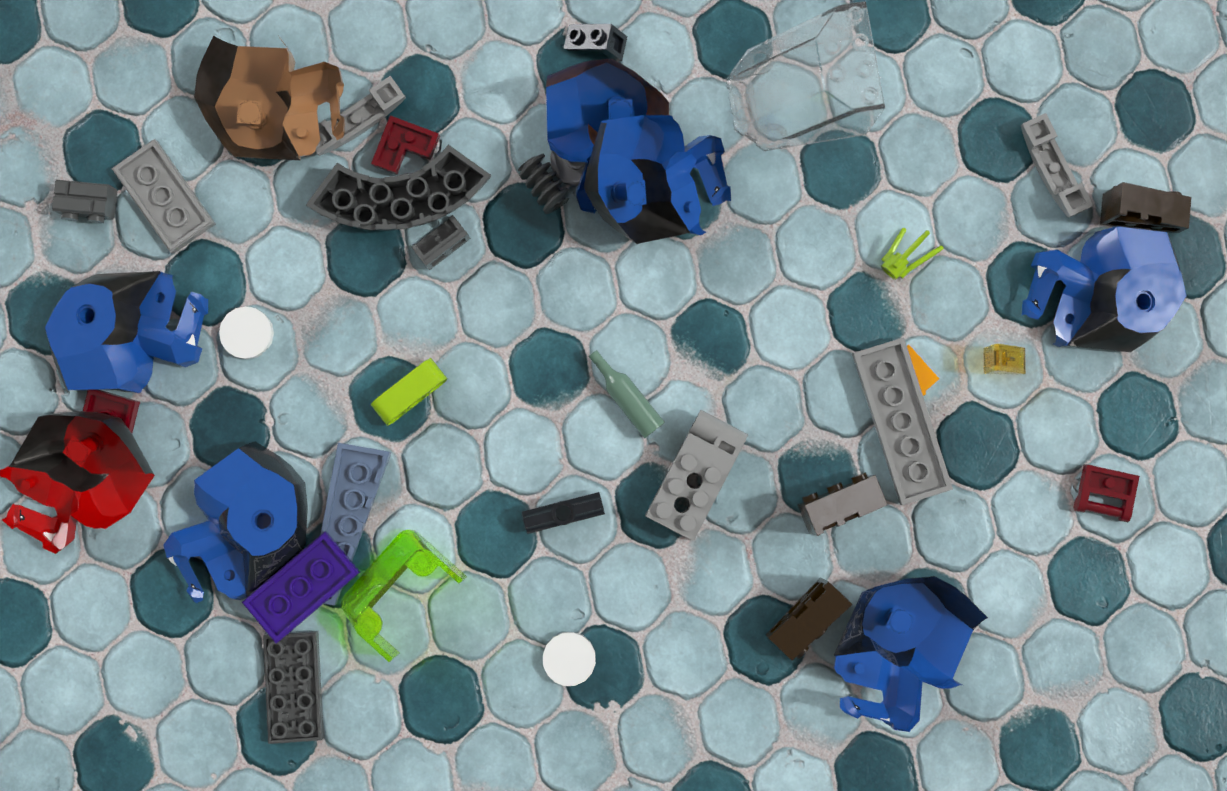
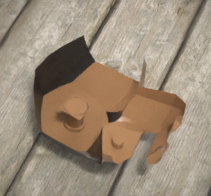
M213 36L196 76L194 98L206 122L223 146L234 157L300 161L301 157L313 154L320 142L317 116L318 105L325 102L330 103L332 134L336 137V140L344 136L345 120L340 115V97L343 93L344 82L339 67L327 62H321L294 70L295 60L287 46L286 48L236 46Z

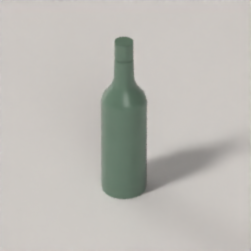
M597 350L589 356L603 374L608 394L644 438L648 437L665 423L626 374L612 369Z

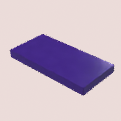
M326 531L242 603L275 643H279L355 578L360 571Z

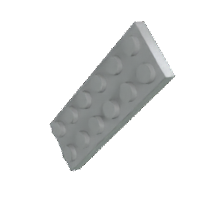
M904 337L852 353L900 505L953 490Z

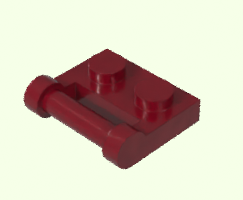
M1084 464L1078 495L1074 502V511L1082 513L1085 511L1116 517L1119 521L1128 523L1132 517L1140 476ZM1093 493L1123 500L1122 506L1116 507L1089 501V495Z

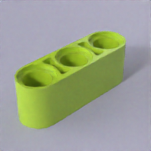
M429 358L371 403V406L383 422L389 426L447 381V377L433 359Z

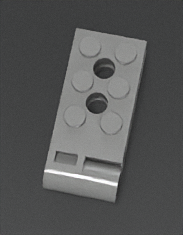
M700 410L645 516L694 541L748 434ZM691 473H695L700 477V485L695 489L690 488L686 482L688 475ZM679 497H684L688 501V508L684 512H678L674 508V502Z

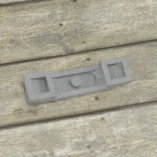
M391 76L369 89V95L340 113L345 120L343 138L336 140V137L332 134L331 120L327 122L324 119L318 123L320 142L315 150L318 156L335 150L366 132L404 101L405 95Z
M1044 113L1023 123L1021 128L1031 158L1049 193L1061 210L1069 218L1093 207L1094 205L1083 183H1077L1055 141L1058 135L1047 114Z

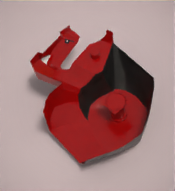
M86 411L38 416L12 463L0 470V477L11 481L18 492L45 506L54 507L57 516L49 517L24 506L12 504L7 517L2 519V521L10 528H18L41 541L44 549L56 554L75 539L77 521L90 528L106 529L130 514L155 475L133 434L121 418L104 413Z

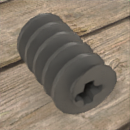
M543 153L527 160L519 167L518 172L521 171L519 176L522 180H527L525 183L526 187L533 188L531 191L533 197H539L537 200L538 204L541 206L545 205L543 208L544 213L549 214L568 202L569 198L564 196L569 189H559V186L563 183L562 179L553 181L557 172H547L551 163H541L545 158Z

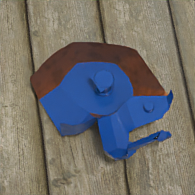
M614 59L582 62L547 77V140L550 150L554 151L560 158L570 162H586L576 191L580 210L594 214L597 211L584 190V183L601 121L641 115H669V101L662 93L635 71Z

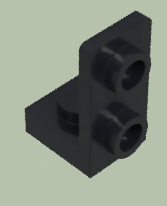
M570 24L564 49L567 51H601L610 59L622 61L628 36L612 24Z

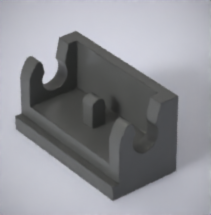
M452 215L425 238L412 245L411 248L425 266L431 270L471 238L454 215Z

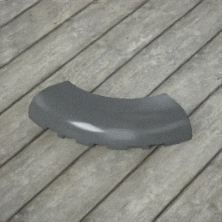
M447 145L434 160L423 166L421 170L399 176L385 178L369 177L336 163L306 206L324 217L351 227L387 231L408 229L433 222L452 213L478 193L491 178V174L450 145Z

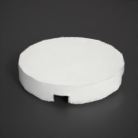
M245 306L235 308L225 316L221 322L219 335L221 344L227 352L237 358L248 360L258 358L270 347L274 331L271 321L263 312L256 308Z
M562 632L554 636L547 643L543 653V667L547 675L555 683L563 686H576L586 681L592 674L596 664L595 650L591 642L584 635L575 632Z

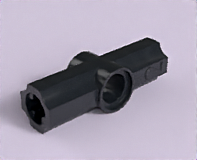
M600 492L522 511L527 534L605 514ZM565 505L570 508L571 516L568 520L563 521L557 517L556 510L559 506Z

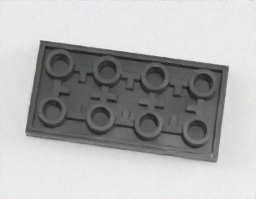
M318 631L289 633L279 643H275L268 634L263 635L268 744L323 740L324 729Z

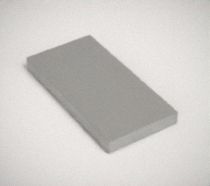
M153 139L112 168L170 253L174 254L216 225L156 139Z

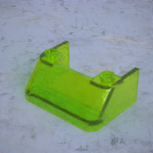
M411 529L400 532L344 594L341 600L342 610L357 634L388 662L395 659L400 652L379 634L383 626L382 618L372 607L403 572L409 568L418 576H428L440 566L458 584L467 578L461 570L423 536Z

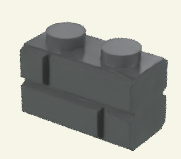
M56 180L52 209L65 220L78 221V217H88L87 221L104 223V219L113 220L115 218V204L118 191L109 184Z

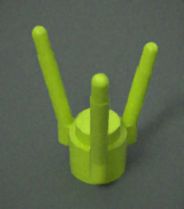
M902 228L887 254L881 259L884 262L881 265L882 270L894 280L898 277L903 279L910 271L942 251L944 247L939 246L906 267L909 263L907 260L908 256L930 234L929 230H926L903 254L897 252L893 255L906 233V228Z

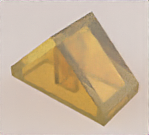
M993 344L985 347L984 374H1026L1025 348L1004 344Z

